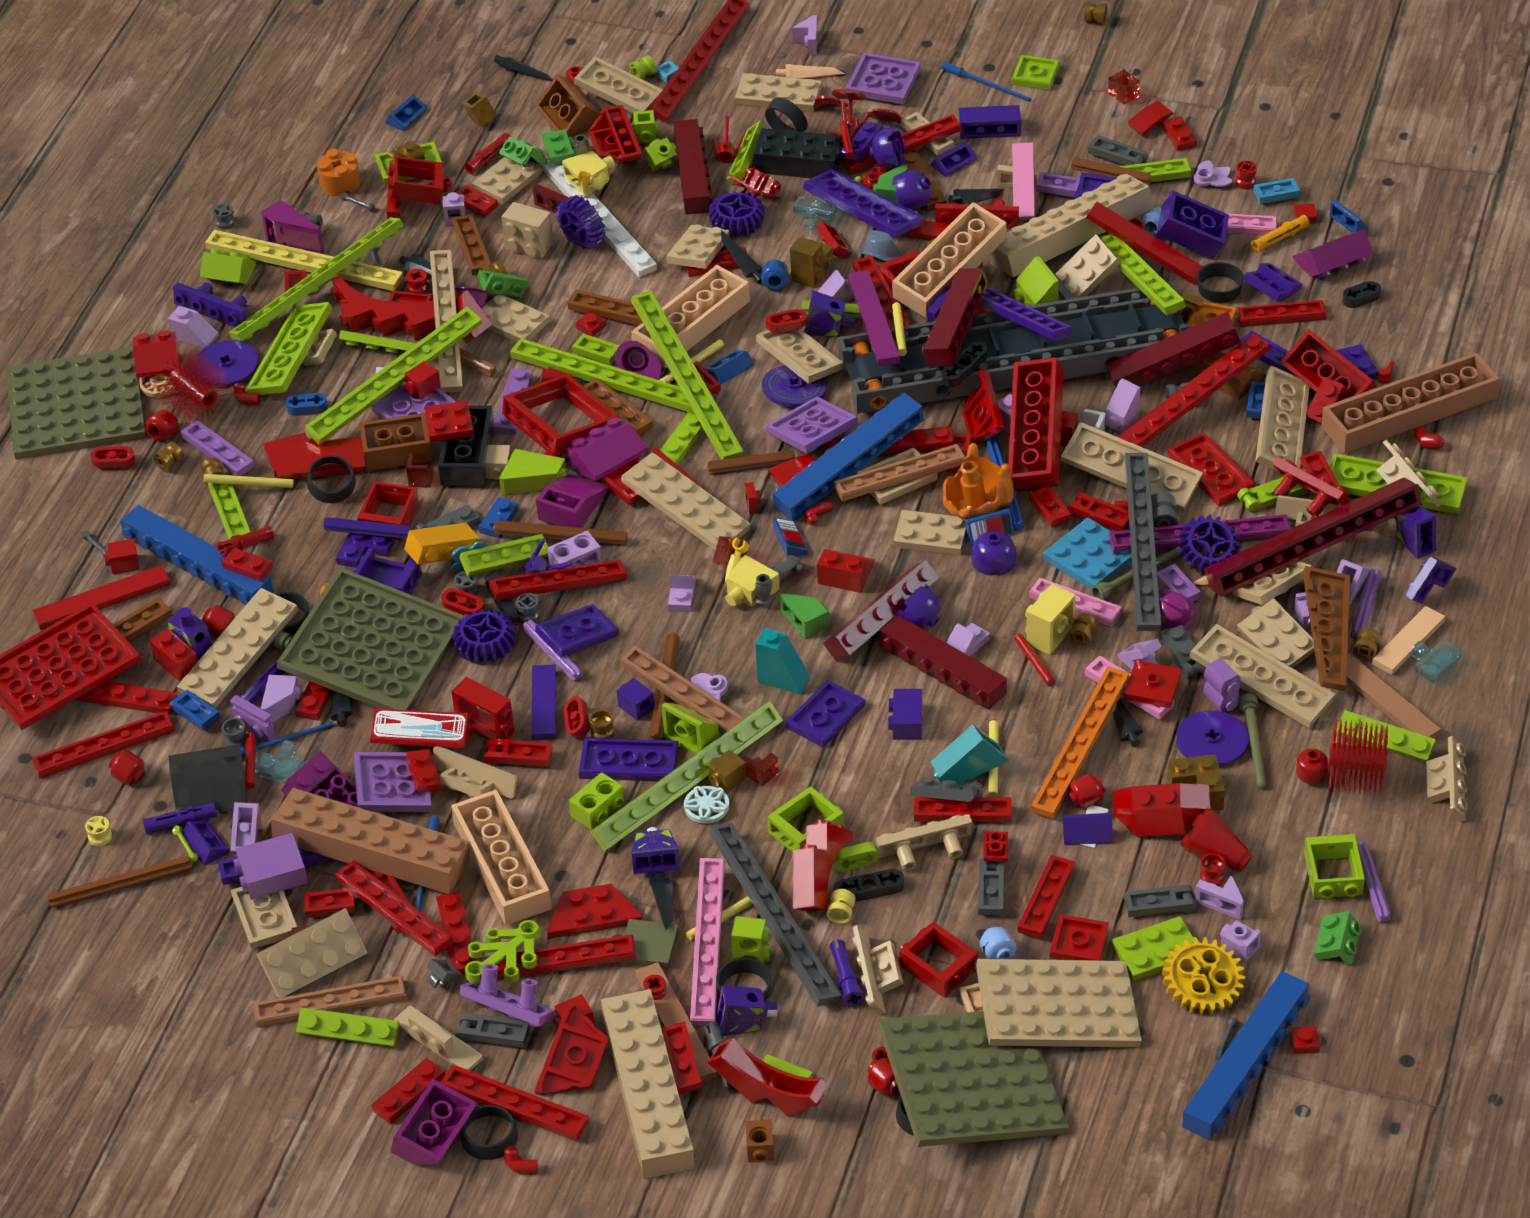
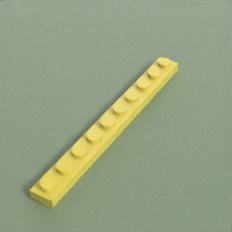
M214 230L205 242L206 249L242 253L250 255V259L297 270H306L311 273L334 258L325 254ZM356 261L350 264L351 267L334 275V277L340 276L346 281L395 291L403 280V273L400 271Z

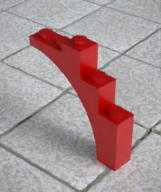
M340 276L332 278L333 287L331 288V293L335 300H339L342 311L340 321L344 327L347 326L350 332L355 333L373 326L376 331L379 330L383 337L405 330L407 334H411L413 339L417 341L436 330L434 301L421 303L386 302L356 291Z

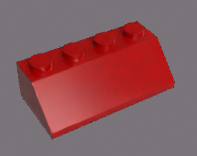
M1310 329L1305 332L1280 361L1283 366L1315 392H1317L1324 377L1344 384L1345 389L1339 401L1378 388L1371 378Z

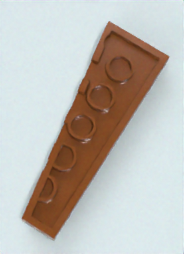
M1305 566L1303 579L1320 686L1344 691L1347 675L1350 575Z

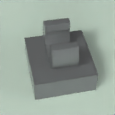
M431 959L427 965V968L433 973L428 983L434 988H437L439 985L444 989L449 982L458 983L462 976V973L447 960Z

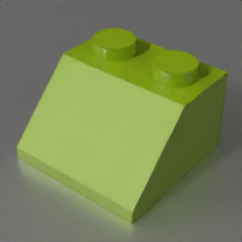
M1037 256L1016 279L1015 298L1027 306L1058 301L1059 281L1040 256Z
M664 703L662 705L664 738L670 741H679V746L694 754H697L719 738L718 724L712 719H707L694 710L680 704Z

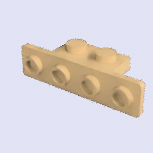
M1385 440L1383 443L1393 454V457L1380 466L1377 472L1387 484L1403 477L1417 484L1418 490L1421 488L1437 507L1441 504L1436 499L1439 494L1431 485L1426 487L1424 483L1427 480L1419 471L1416 473L1412 471L1415 468L1412 462L1407 457L1401 458L1403 454L1401 449L1395 443L1391 446Z
M1279 495L1277 497L1275 515L1286 514L1288 519L1296 520V527L1315 518L1306 511L1313 500ZM1329 503L1320 515L1327 513L1339 506L1333 503Z
M1454 736L1448 737L1449 754L1427 761V798L1431 803L1450 798L1452 812L1460 822L1466 820L1465 811L1468 810L1465 801L1467 787L1464 782L1466 767L1463 760L1466 752L1461 742L1458 743Z
M443 747L433 748L432 758L437 771L442 772L439 777L441 784L447 786L448 789L464 792L471 798L496 789L499 795L510 799L515 797L518 781L516 775Z
M856 925L853 927L855 936L852 940L859 953L857 961L863 971L861 980L868 993L865 998L871 1009L874 1008L882 1015L886 1013L882 994L904 984L895 945L889 940L871 949L868 935Z
M408 1006L394 1019L400 1022L401 1030L450 1064L471 1071L483 1060L481 1053L412 1006Z

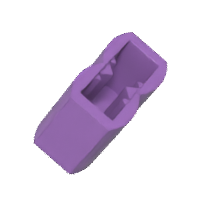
M1222 658L1209 663L1204 673L1206 679L1203 689L1204 696L1221 712L1226 713L1234 710L1239 703L1240 676Z

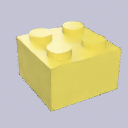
M1051 584L1046 591L1041 592L1038 600L1033 605L1031 604L1025 613V617H1027V626L1025 628L1026 641L1030 646L1051 655L1066 638L1070 628L1074 625L1076 594L1054 584Z

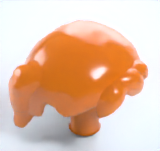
M970 444L967 456L962 461L957 474L954 477L948 476L943 483V505L945 509L954 516H961L967 519L990 514L999 508L1008 506L1014 497L1009 465L1004 463L1000 467L991 460L979 456L977 444Z

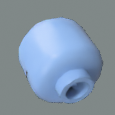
M1154 207L1145 212L1141 217V221L1144 223V230L1154 237H1158L1157 229L1161 212L1160 207Z
M1003 927L989 928L983 933L980 940V948L987 959H1011L1017 950L1012 936Z

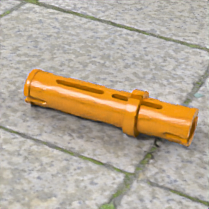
M1301 215L1292 221H1286L1281 227L1251 242L1253 250L1259 253L1287 237L1295 236L1296 232L1309 227L1310 223L1307 216Z

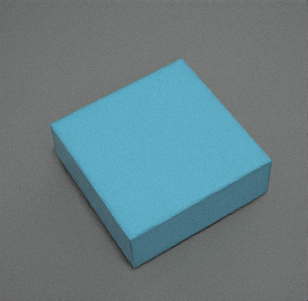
M667 61L656 67L657 72L655 75L668 83L679 67L671 61Z

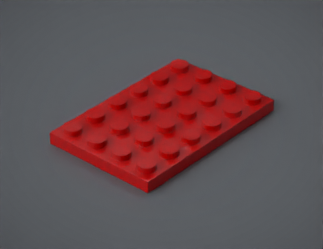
M91 602L0 654V706L22 731L142 661L140 654Z

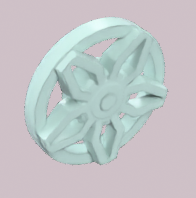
M696 786L687 794L684 800V810L686 815L697 823H714L724 818L728 813L729 798L720 787ZM691 811H698L699 816L693 814ZM713 812H714V813H719V814H717V815H715V816L710 817V815H711Z

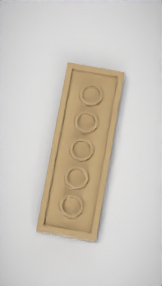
M1270 366L1266 374L1255 461L1276 470L1272 463L1278 457L1284 461L1289 459L1300 469L1299 457L1302 455L1309 386L1298 377L1273 366Z
M1082 422L1079 423L1061 455L1062 462L1127 488L1125 453H1148L1151 496L1159 492L1169 493L1175 497L1177 509L1184 512L1202 478L1203 472Z
M653 452L622 475V483L719 554L728 548L735 538H740L750 530L751 524Z
M260 588L177 685L178 691L183 693L188 689L216 709L271 644L277 634L282 631L299 611L297 605Z
M1218 624L1190 652L1189 657L1205 667L1209 663L1222 658L1240 676V688L1250 694H1255L1262 701L1308 728L1335 698V693L1321 687L1320 684Z

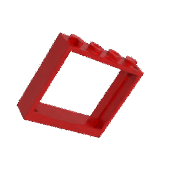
M568 374L503 396L502 415L554 457L566 454L564 447L571 444L574 439L589 434L592 429L605 425L612 418H619V415ZM565 397L591 418L594 423L560 435L530 409Z

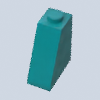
M764 628L755 643L758 683L801 694L810 679L808 671L786 633Z
M972 725L931 761V764L935 769L933 774L941 783L945 780L956 781V784H961L1006 763L1009 759L998 743L975 725Z

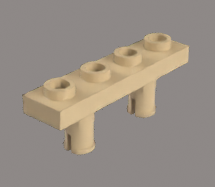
M969 814L963 816L956 815L948 820L932 821L927 825L916 828L909 827L901 832L885 833L876 838L875 846L878 850L879 858L897 854L903 871H909L916 867L911 850L944 842L950 859L959 858L962 856L963 850L958 838L971 835L972 820Z

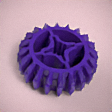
M743 190L740 193L734 191L733 193L726 192L725 195H719L718 199H713V203L710 204L709 220L712 228L719 227L729 230L731 237L734 235L740 237L743 234L748 236L749 232L755 233L756 229L761 228V224L764 223L765 208L762 201L756 195L752 196L750 192L745 194Z
M575 195L567 197L557 207L556 215L558 217L556 220L560 223L559 227L563 230V234L567 236V240H571L572 243L581 246L582 249H591L599 245L605 238L604 234L606 231L604 229L605 224L602 223L603 218L599 216V211L595 210L594 205H591L589 200Z
M1201 514L1197 520L1193 518L1189 524H1185L1183 531L1179 534L1180 539L1178 541V547H1181L1179 555H1185L1183 563L1190 561V569L1196 566L1198 568L1197 572L1201 573L1202 569L1204 570L1208 566L1239 553L1240 543L1237 542L1239 535L1233 534L1235 527H1227L1229 524L1228 520L1222 523L1220 522V516L1214 520L1211 514L1206 519ZM1205 531L1204 536L1192 538L1195 534ZM1226 552L1220 557L1213 558L1215 553Z
M481 609L478 613L472 611L471 615L464 614L463 619H458L457 625L454 626L452 637L455 649L459 652L461 658L466 657L468 662L475 660L477 664L480 661H484L487 664L488 660L496 662L497 657L504 658L505 653H510L511 647H514L516 635L513 623L508 619L507 615H502L500 611L494 613L492 609L488 612H484Z

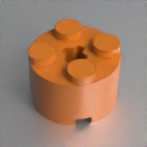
M329 149L318 160L319 184L324 193L340 196L342 192L349 191V193H352L359 187L358 161L354 153Z

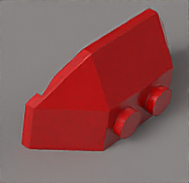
M623 105L603 108L600 116L589 130V136L596 154L601 159L611 156L616 164L640 160L643 157L642 151Z
M1174 783L1131 786L1113 791L1114 816L1137 837L1187 834L1194 827L1192 825L1199 814L1203 815L1207 808L1211 810L1210 785Z

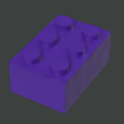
M1173 190L1161 206L1157 235L1203 256L1214 259L1225 244L1229 215Z

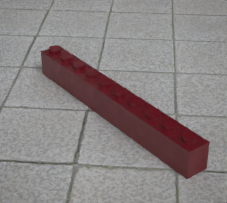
M1403 477L1204 568L1209 588L1222 597L1422 505L1417 484Z

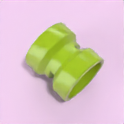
M648 55L641 58V61H634L629 65L631 74L640 79H644L646 75L651 76L657 72L654 60Z

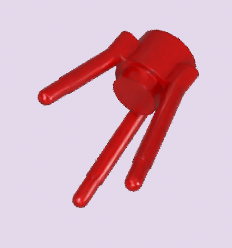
M728 115L725 116L723 142L718 146L717 139L713 138L715 158L723 163H729L735 159L746 133H743L734 149L732 143L728 142Z

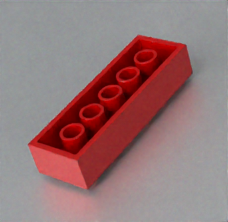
M1057 357L1014 363L1008 465L1015 491L1059 486L1064 370Z

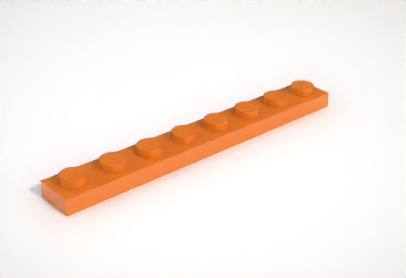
M1107 666L1031 805V812L1054 819L1070 790L1071 782L1076 779L1130 678L1128 672Z

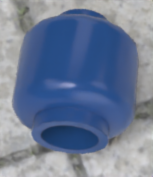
M770 260L765 263L761 275L763 285L772 291L783 289L789 279L787 265L780 260Z

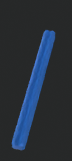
M994 435L985 440L991 461L1001 467L1005 460L998 437ZM1014 493L1012 502L1005 506V508L1010 509L1014 530H1021L1024 527V522Z

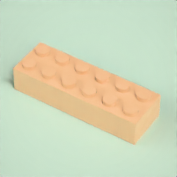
M972 202L892 281L893 298L927 318V311L946 286L951 287L952 280L955 278L958 269L977 268L1006 239V222Z
M716 265L662 307L686 352L750 302L749 282ZM642 323L631 331L632 340L646 346L659 359L661 367L667 368L666 362L645 325Z
M497 789L451 805L454 825L461 839L469 841L470 857L505 925L507 926L551 910L550 890Z

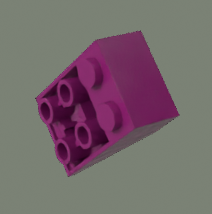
M280 200L261 211L267 242L324 254L320 227L309 221L303 214L301 215L294 210L291 205H287Z
M569 474L547 485L536 499L538 520L557 526L581 528L608 492L609 487Z
M321 751L288 778L281 790L287 796L292 788L358 807L356 786Z

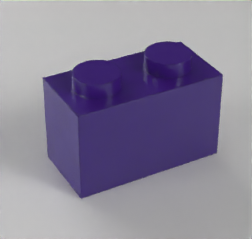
M893 689V698H889V713H893V716H888V730H893V740H922V689Z

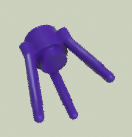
M541 539L535 551L531 554V559L525 565V574L561 569L571 566L572 563L564 562L547 566L545 559L539 556V552L545 543V539Z

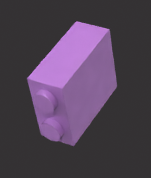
M293 833L235 849L237 859L233 860L237 874L242 873V877H239L243 891H248L250 899L308 883L305 867Z

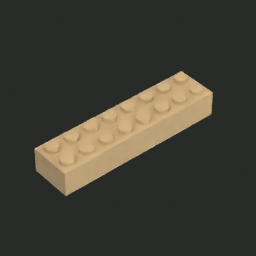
M1128 174L1120 175L1117 179L1104 183L1093 191L1085 192L1082 196L1069 200L1056 209H1050L1040 217L1032 218L1029 222L1012 228L1011 231L1006 233V239L990 254L991 263L1014 278L1020 275L1037 256H1040L1046 262L1089 241L1095 234L1099 236L1107 232L1086 219L1096 201L1128 221L1153 209L1154 205L1150 187Z
M651 989L601 999L603 1021L607 1037L609 1038V1045L643 1179L695 1169L693 1147Z

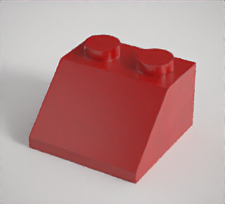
M165 330L151 335L142 333L133 337L136 378L169 374L173 371L170 367L171 365L174 368L179 366L180 354L176 331L170 332Z
M824 549L817 563L818 584L862 593L874 566L875 559Z

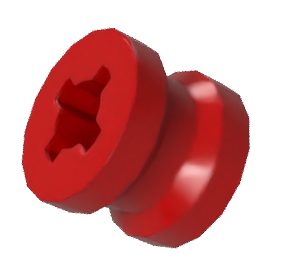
M412 269L406 274L409 292L424 294L428 291L427 273L424 270Z

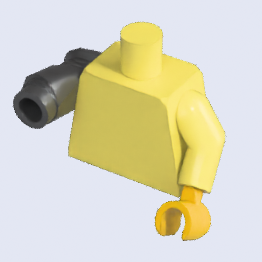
M579 134L575 136L573 143L577 156L562 160L564 177L585 197L595 190H601L608 183V170L615 167V163L611 156L601 159L595 152L590 151L587 137Z
M737 537L732 542L735 553L731 555L726 570L725 582L728 594L725 596V599L731 606H735L740 601L750 607H754L757 604H768L771 601V595L780 590L779 573L747 555L741 557L742 553L747 552L749 546L744 540L743 545L738 548L740 539Z

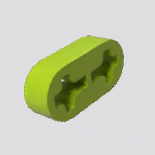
M864 842L842 848L833 864L837 871L846 872L874 864L879 859V853L874 843Z

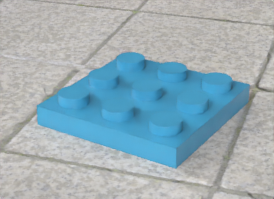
M1088 517L1045 550L1042 558L1090 590L1092 586L1099 582H1107L1132 562L1129 550L1113 554L1108 537L1111 531Z

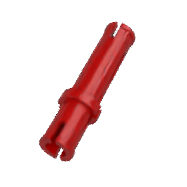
M503 133L502 136L484 150H479L475 153V157L464 164L465 170L469 174H474L482 166L488 165L490 160L499 154L503 144L511 135Z
M265 526L243 535L236 534L228 540L218 542L216 550L224 549V551L218 553L220 556L229 554L233 548L244 550L247 547L273 539L274 531L266 532L271 530L272 527Z

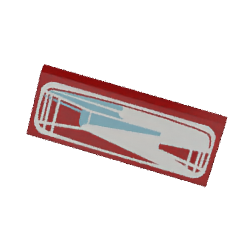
M375 708L370 743L464 748L473 733V726L469 713Z

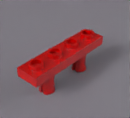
M1000 198L994 200L993 205H979L1005 221L1006 228L1019 226V206H1005V201ZM958 202L952 204L936 203L935 222L951 224L969 205L959 204Z
M1277 457L1273 461V467L1280 476L1284 477L1273 493L1277 497L1279 495L1287 496L1295 486L1299 485L1316 494L1317 496L1306 509L1311 516L1318 517L1329 503L1340 507L1350 502L1346 496L1348 493L1340 486H1331L1323 477H1314L1309 470L1297 468V465L1289 459L1284 461Z

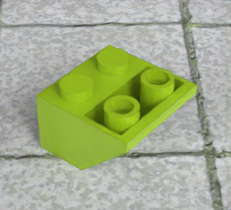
M211 249L210 253L203 252L200 277L247 284L257 261L250 260V255Z

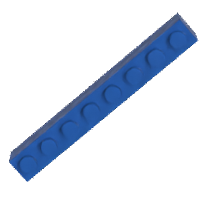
M905 393L894 398L890 404L877 411L872 418L859 425L850 435L845 436L837 445L828 449L824 455L811 462L806 469L793 476L785 485L779 487L773 493L775 508L789 520H797L813 504L819 503L835 490L833 481L855 475L923 422L922 406Z
M140 505L136 506L120 520L122 534L127 540L134 539L135 543L139 544L143 549L150 550L161 559L168 560L176 567L186 570L192 576L204 580L208 585L214 586L222 590L226 595H231L238 599L244 605H247L260 588L274 594L272 580L268 575L260 582L223 569L222 561L227 555L220 556L218 553L222 552V550L217 551L215 546Z
M1280 972L1183 1111V1128L1208 1140H1211L1215 1132L1219 1133L1222 1130L1225 1118L1228 1114H1233L1240 1096L1244 1097L1247 1094L1251 1080L1258 1078L1264 1061L1271 1059L1275 1045L1282 1043L1284 1040L1286 1029L1289 1025L1293 1026L1295 1024L1300 1009H1305L1310 1000L1308 982L1286 972Z

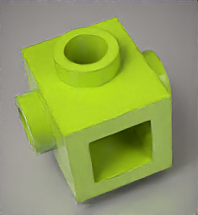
M653 110L633 112L634 123L631 124L638 144H646L656 140V134L659 133V122L654 121Z
M667 137L662 140L656 139L649 144L650 146L645 148L643 156L653 172L661 168L667 169L674 164L677 149L672 142H669Z

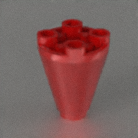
M1209 808L1205 810L1203 815L1199 814L1192 825L1195 827L1191 834L1188 833L1180 844L1185 851L1199 857L1210 853L1218 854L1224 858L1226 867L1234 870L1239 869L1240 871H1243L1253 856L1218 813Z

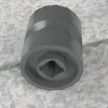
M1166 492L1153 494L1151 496L1153 528L1178 525L1175 497Z

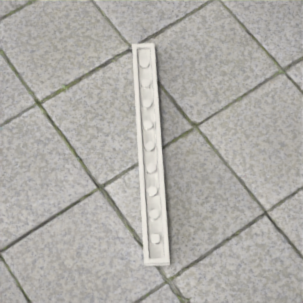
M548 159L543 167L545 174L565 196H582L585 200H589L591 205H594L595 210L599 211V216L603 218L602 223L605 224L604 229L606 233L604 234V239L633 272L640 278L656 271L657 263L593 193L584 197L564 177L562 162L550 164Z

